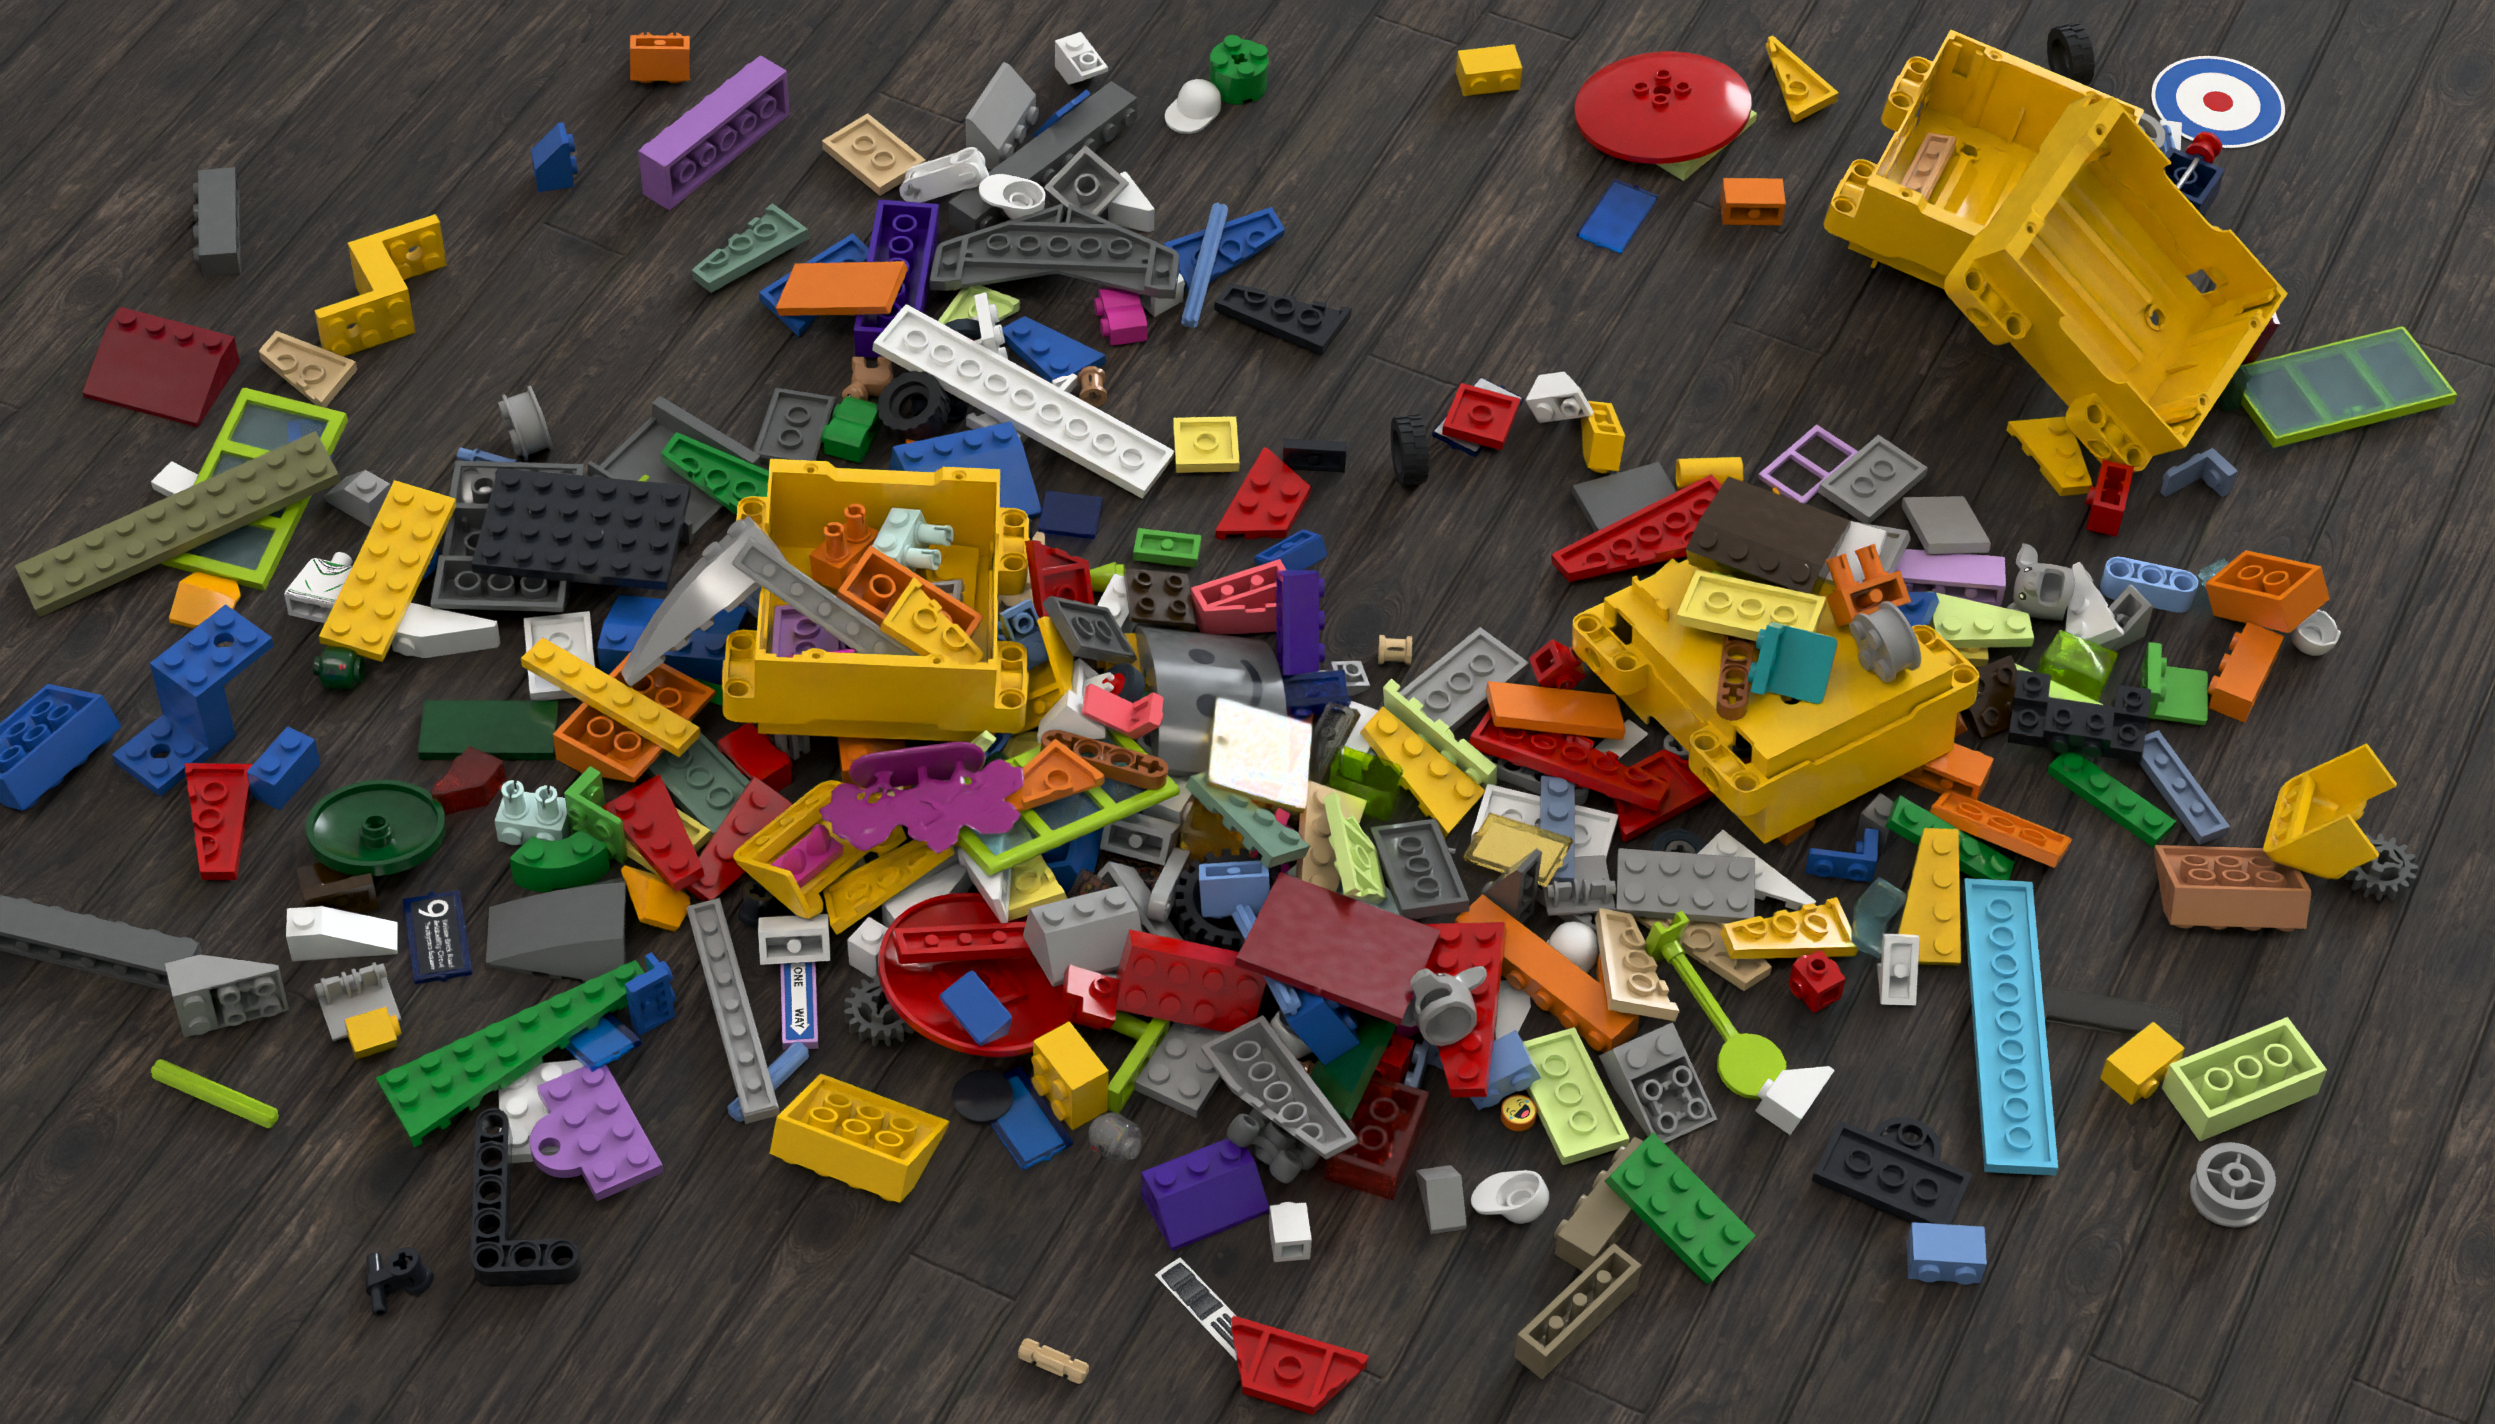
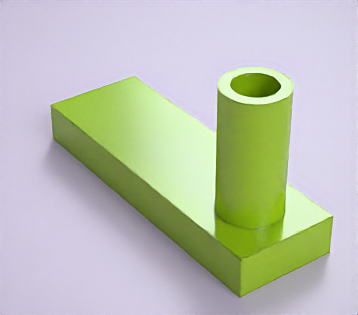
M1116 1010L1115 1022L1111 1029L1138 1042L1108 1085L1109 1110L1120 1113L1135 1090L1136 1079L1169 1031V1020L1153 1018L1148 1023L1129 1013Z

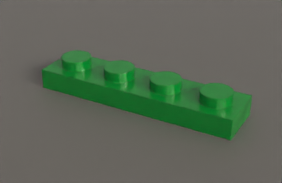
M2065 751L2049 765L2048 775L2154 848L2155 845H2158L2174 830L2176 824L2174 819L2079 753Z
M1901 795L1893 802L1885 825L1888 829L1918 846L1924 828L1957 829ZM1959 830V870L1974 879L2009 881L2015 862Z

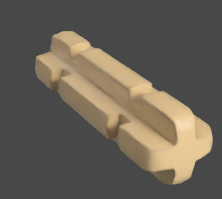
M1029 1338L1024 1339L1019 1347L1018 1357L1026 1362L1033 1363L1035 1361L1037 1362L1036 1366L1061 1377H1064L1066 1374L1068 1375V1380L1077 1384H1082L1087 1377L1089 1365L1081 1360L1074 1359V1361H1071V1356L1046 1345H1043L1041 1348L1039 1347V1342Z

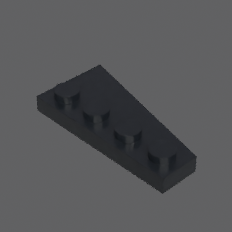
M1229 283L1216 299L1214 310L1323 355L1351 318L1352 308L1342 306L1340 310L1326 308V303L1313 301V304L1296 301L1295 296L1284 294V296L1274 297L1269 296L1266 290Z

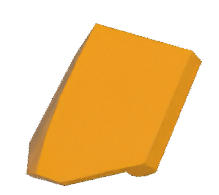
M198 571L179 582L169 615V622L194 629L225 604L234 609L241 597L237 581Z
M625 865L621 872L626 881L639 921L675 932L687 914L686 906H690V896L684 890L675 893L658 875Z

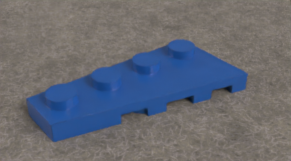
M1272 207L1225 222L1209 283L1284 237L1285 229ZM1206 229L1164 243V246L1174 249L1179 254V273L1184 279V288L1187 293H1189Z
M852 233L806 263L867 262L869 248ZM790 272L759 292V300L799 337L819 315L779 316L776 306L791 274Z

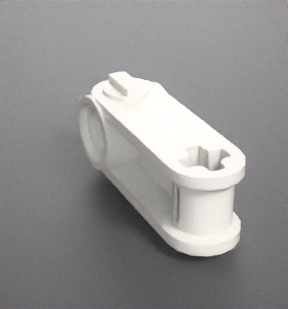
M969 147L957 153L915 165L907 170L905 181L900 186V195L906 202L921 203L963 189L977 187L985 178L989 177L985 166V157L977 148Z

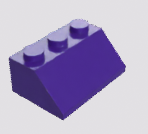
M1316 570L1276 571V660L1283 675L1319 671V663H1324L1325 661L1324 643H1319V630H1324L1325 627L1324 611H1319V598H1324L1325 584L1324 578H1319V572Z
M1229 1138L1141 1172V1197L1171 1251L1267 1214L1270 1211L1255 1160L1247 1147H1239Z

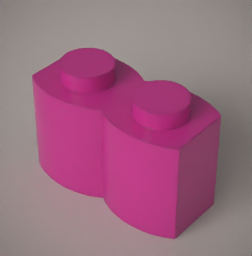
M1114 287L1098 288V298H1094V309L1096 316L1102 317L1100 319L1102 337H1108L1111 346L1147 341V321L1140 302L1139 293Z

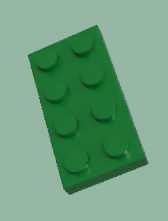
M1651 1133L1604 1181L1706 1285L1710 1284L1756 1236L1654 1133Z

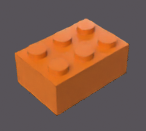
M2248 550L2241 553L2205 583L2214 616L2231 621L2250 622L2260 627L2284 633H2290L2295 630L2298 625L2330 599L2321 566Z

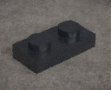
M1284 438L1282 461L1292 470L1345 473L1347 442Z

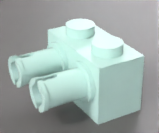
M892 507L872 547L912 572H915L916 568L936 571L939 569L938 566L941 565V552L937 549H927L929 544L950 546V542L953 541L954 532L950 525L927 524L921 510Z
M514 780L503 784L501 789L503 798L495 818L499 842H505L510 845H523L531 836L549 841H558L570 836L565 798L557 797V791L554 787L550 786V795H548L547 785L539 787L535 793L524 792L523 784L519 781L516 783L517 790L514 787Z

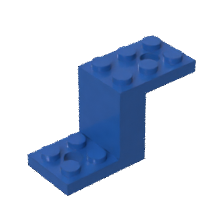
M225 604L150 663L163 715L112 754L114 763L161 797L186 777L184 763H204L228 744L236 735L224 685L273 648L272 637ZM228 641L233 643L229 647H217L222 642ZM160 752L170 753L164 759L153 758L157 753Z

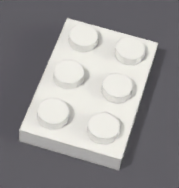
M590 611L524 618L526 652L543 637L595 667ZM528 670L531 701L574 698L571 694Z

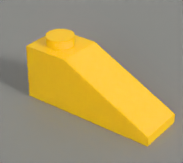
M1588 401L1594 412L1592 416L1581 417L1583 456L1587 467L1597 473H1609V470L1619 471L1625 434L1612 403Z

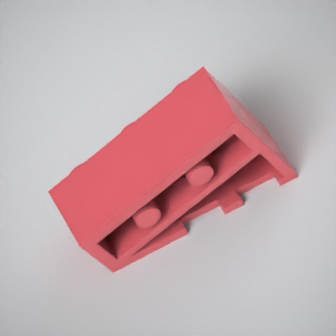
M1278 559L1192 587L1191 599L1194 618L1200 632L1216 635L1276 632V571L1286 570L1281 560Z

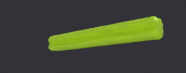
M163 1059L157 1060L151 1068L153 1079L263 1127L272 1128L279 1118L276 1108Z

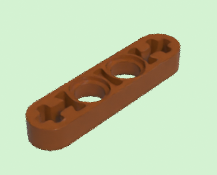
M1725 634L1716 711L1723 719L1732 721L1743 718L1747 712L1750 688L1748 674L1753 661L1755 641L1748 639L1736 640V637ZM1739 653L1744 655L1745 658L1735 660L1730 658L1729 655ZM1729 677H1739L1743 681L1740 683H1730L1726 679ZM1729 696L1736 697L1735 705L1729 704Z
M1049 730L1042 735L1040 752L1056 739L1103 773L1106 778L1150 790L1160 789L1167 783L1169 767L1163 759L1062 730ZM1088 752L1093 753L1096 756L1088 758L1083 757L1080 754ZM1118 761L1125 762L1128 766L1119 767L1112 763Z

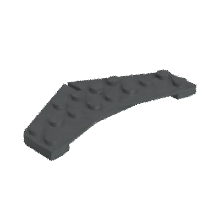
M1059 204L940 243L935 251L930 276V289L951 291L1017 279L1061 274L1159 299H1175L1180 268L1179 254L1174 249L1071 204L1068 206L1066 223H1062L1064 210L1063 204Z

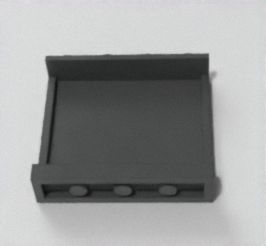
M659 396L652 402V417L600 466L592 461L587 464L588 476L638 481L646 474L650 476L646 482L689 485L691 495L680 540L690 546L727 508L661 462V452L674 434L678 432L760 467L761 456Z

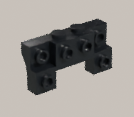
M2018 670L2007 743L2047 748L2054 752L2067 751L2084 754L2088 757L2100 756L2141 763L2151 689L2118 685L2115 705L2113 707L2049 697L2050 674Z

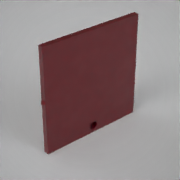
M1280 872L1234 965L1400 1026L1414 994L1410 980L1418 971L1425 969L1440 930Z

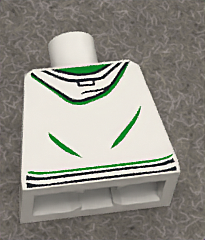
M337 552L334 554L331 562L317 558L311 559L284 593L288 614L325 623L352 569L353 561L351 557L345 553Z

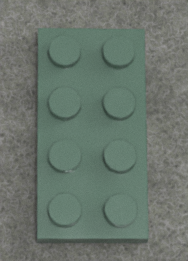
M701 732L700 737L680 757L664 750L645 771L651 778L660 774L671 799L688 816L710 829L711 837L749 783V780Z

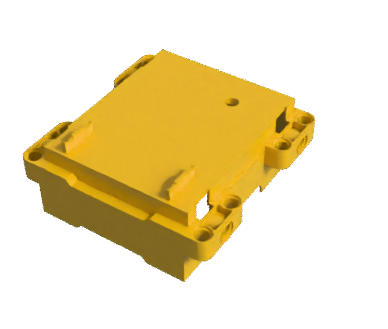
M1950 30L1933 62L1922 57H1912L1905 64L1901 74L1897 76L1881 115L1882 124L1895 131L1878 164L1864 159H1857L1851 163L1833 195L1824 219V228L1829 233L1850 241L1848 249L1872 258L1871 268L1875 269L1879 261L1945 289L1944 282L1950 271L1975 236L1988 225L2040 152V145L2072 102L2092 94H2100L2105 99L2112 96ZM2115 98L2134 121L2139 124L2144 110ZM1923 103L1919 116L1916 117L1920 104ZM1927 133L1956 137V147L1928 201H1926L1923 194L1900 185ZM2096 150L2093 151L2084 163L2098 160L2100 154Z
M2092 94L2072 102L2040 145V152L1988 225L1975 236L1945 279L1944 288L1948 297L1989 342L1997 346L2010 342L2069 406L2065 419L2067 426L2101 464L2104 459L2134 466V473L2142 471L2153 456L2187 446L2288 293L2231 229L2221 230L2219 227L2212 226L2165 173V167L2170 165L2171 161L2113 96L2105 99L2100 94ZM2096 150L2100 154L2098 160L2084 163L2093 151ZM2201 269L2217 285L2213 291L2203 294L2186 277ZM2153 311L2158 316L2157 326L2150 319L2153 316Z
M770 459L767 497L751 496L740 500L737 506L736 521L739 519L744 520L750 516L776 544L787 562L811 579L812 572L809 554L825 541L823 529L827 527L828 523L838 522L843 525L846 522L844 509H848V506L851 504H861L864 506L867 526L878 531L881 530L892 507L921 510L927 524L950 525L953 528L954 537L953 541L950 542L951 545L979 548L974 610L984 617L971 640L980 648L984 655L980 662H976V666L959 665V661H950L951 657H946L939 653L929 654L928 656L835 653L812 648L802 651V655H794L793 658L776 657V654H772L775 606L789 604L761 586L757 630H736L731 632L726 640L725 660H723L722 669L723 715L726 719L734 722L758 723V733L809 736L972 742L985 730L992 733H1016L1021 731L1025 725L1026 703L1028 701L1029 673H1027V649L1018 642L997 641V595H1019L1026 590L1028 560L1025 541L1030 540L1028 538L1029 518L1025 511L1021 509L1000 507V469L942 467L936 472L835 468L828 461ZM916 568L914 573L920 576L919 568ZM814 580L836 596L837 590Z
M1688 559L1642 581H1639L1637 576L1632 577L1631 586L1605 597L1603 603L1578 614L1573 619V651L1646 724H1649L1650 716L1654 717L1689 752L1688 764L1691 771L1764 844L1952 751L1957 713L1971 707L1977 697L1978 670L1939 633L1927 625L1912 626L1921 652V664L1918 669L1913 671L1904 669L1896 673L1895 679L1889 683L1883 682L1872 669L1866 671L1860 664L1858 658L1860 650L1850 632L1849 624L1837 628L1826 598V607L1815 633L1834 637L1838 644L1824 700L1821 703L1815 704L1797 699L1799 701L1797 704L1789 705L1784 702L1791 701L1792 697L1773 692H1767L1764 695L1750 692L1752 682H1750L1746 715L1739 720L1730 721L1723 719L1716 711L1724 634L1677 624V613L1695 570L1708 572L1690 565ZM1824 583L1818 596L1826 597L1833 594V590L1836 587ZM1736 637V640L1742 641L1743 638ZM1755 641L1752 662L1757 663L1760 649H1756ZM1739 653L1729 655L1730 658L1735 660L1745 658L1744 655ZM1729 677L1726 679L1730 683H1740L1743 681L1739 677ZM1729 696V704L1735 705L1736 697ZM1736 730L1752 745L1751 762L1746 765L1732 752V746L1735 745Z

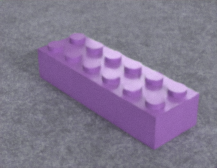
M760 55L754 61L745 65L731 79L726 80L713 93L707 95L690 111L685 112L672 125L666 127L649 143L644 144L638 150L643 195L671 210L790 115L787 71Z

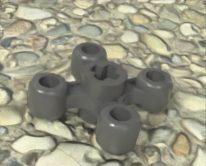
M1255 1108L1252 1109L1249 1115L1238 1114L1226 1132L1227 1137L1239 1147L1244 1148L1253 1144L1251 1148L1255 1156L1262 1162L1270 1165V1173L1283 1183L1292 1182L1301 1169L1306 1171L1312 1169L1321 1157L1317 1152L1300 1140H1296V1137Z

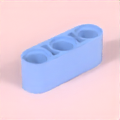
M2113 557L2105 565L2100 590L2106 597L2116 600L2129 585H2133L2154 606L2153 608L2183 613L2187 612L2192 606L2198 587V579L2193 573L2186 570L2124 557Z

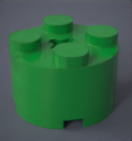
M1229 35L1225 37L1224 42L1218 44L1210 54L1209 82L1218 88L1221 94V101L1240 105L1243 104V100L1252 99V102L1265 94L1268 82V50L1264 45L1241 39L1236 35Z

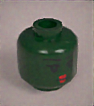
M327 646L324 648L321 656L315 657L313 672L315 676H319L320 683L324 688L351 690L355 688L357 683L363 681L365 659L363 656L357 655L352 649Z

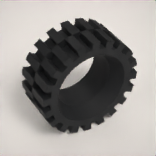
M1231 848L1221 849V857L1216 858L1213 851L1204 854L1203 864L1259 861L1262 855L1258 852L1256 858L1249 857V850L1240 848V855H1231ZM1196 859L1190 864V872L1183 871L1180 876V885L1177 884L1174 927L1184 941L1240 952L1245 942L1240 931H1228L1209 924L1202 917L1199 883V864L1201 863ZM1281 865L1269 868L1270 891L1281 872Z

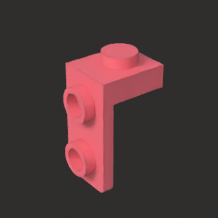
M1089 684L1085 687L1082 714L1136 740L1160 727L1163 719L1162 707L1164 697L1152 692L1142 699L1131 703L1094 684Z

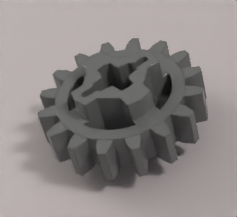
M2365 834L2378 851L2379 857L2349 870L2344 875V880H2353L2354 882L2351 887L2353 890L2362 888L2364 890L2363 897H2368L2372 893L2375 894L2377 901H2381L2383 895H2387L2391 901L2395 900L2397 893L2405 896L2408 888L2412 889L2416 879L2415 875L2418 865L2413 864L2415 855L2405 853L2408 847L2406 844L2399 847L2395 845L2396 838L2394 837L2388 842L2384 840L2382 834H2378L2376 840H2373L2369 834Z
M878 975L874 976V983L869 984L863 979L861 980V989L854 987L850 989L851 998H845V1023H849V1032L851 1034L858 1032L859 1041L863 1042L869 1037L872 1038V1046H876L879 1040H884L887 1046H891L892 1038L896 1037L897 1040L903 1042L904 1032L911 1034L915 1032L890 1005L882 990Z

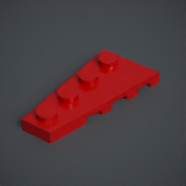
M184 763L202 880H237L251 795L246 772L251 768L252 764Z
M660 774L602 806L603 809L623 821L625 838L675 893L705 876L702 864Z
M754 776L698 856L705 876L685 888L703 902L715 899L745 873L734 860V852L793 804Z

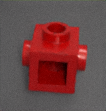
M1553 639L1528 658L1537 681L1542 687L1572 690L1576 684L1586 677L1581 664L1583 660L1573 651L1572 647L1568 648Z
M1819 950L1811 955H1803L1793 963L1789 986L1792 993L1797 998H1801L1809 1009L1815 1013L1841 999L1846 978L1840 972L1836 962L1829 959L1822 950Z
M1393 1032L1371 1079L1387 1084L1391 1082L1395 1087L1400 1088L1412 1062L1414 1041Z

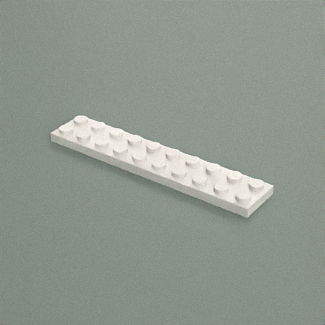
M907 304L873 343L872 351L911 372L917 370L918 372H927L930 376L933 375L945 391L1004 423L1011 421L1014 429L1142 499L1173 460L1174 450Z

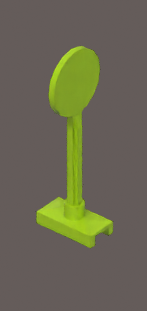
M1682 910L1677 912L1670 927L1666 929L1660 921L1654 923L1645 941L1646 946L1644 949L1650 957L1654 958L1655 962L1665 958L1668 964L1674 966L1726 1042L1717 1057V1071L1722 1082L1732 1092L1744 1098L1761 1099L1757 1094L1769 1078L1775 1082L1782 1070H1786V1061L1781 1050L1772 1041L1760 1035L1739 1034L1685 957L1686 952L1679 943L1689 923L1685 913Z

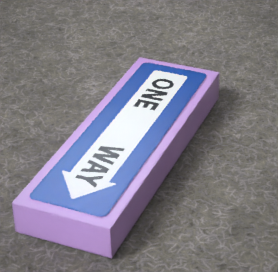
M816 962L782 963L780 966L783 1050H787L794 1042H800L808 1049H819Z

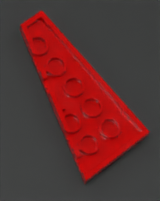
M1711 474L1551 554L1552 564L1569 582L1687 556L1686 548L1694 530L1722 485Z
M1490 709L1470 736L1469 744L1484 755L1505 759L1516 766H1525L1540 771L1546 776L1563 778L1566 781L1575 783L1578 787L1604 793L1610 798L1636 804L1642 809H1651L1657 812L1668 793L1670 784L1638 766L1627 767L1618 762L1619 756L1610 750L1605 754L1593 748L1594 741L1585 736L1495 727Z
M1505 923L1424 924L1440 930L1425 969H1429L1434 974L1446 973L1453 977L1473 967L1483 966L1486 969L1487 976L1485 981L1470 991L1477 1013L1475 1027L1463 1039L1445 1046L1437 1045L1452 1098L1487 1097L1506 938Z

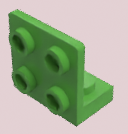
M2148 642L2141 666V688L2151 689L2148 718L2205 725L2208 719V673L2201 670L2167 666V658L2162 657V644Z
M590 766L564 792L570 834L573 835L579 830L584 831L607 845L609 859L613 858L624 864L628 857L623 821L602 808L605 805L601 772Z

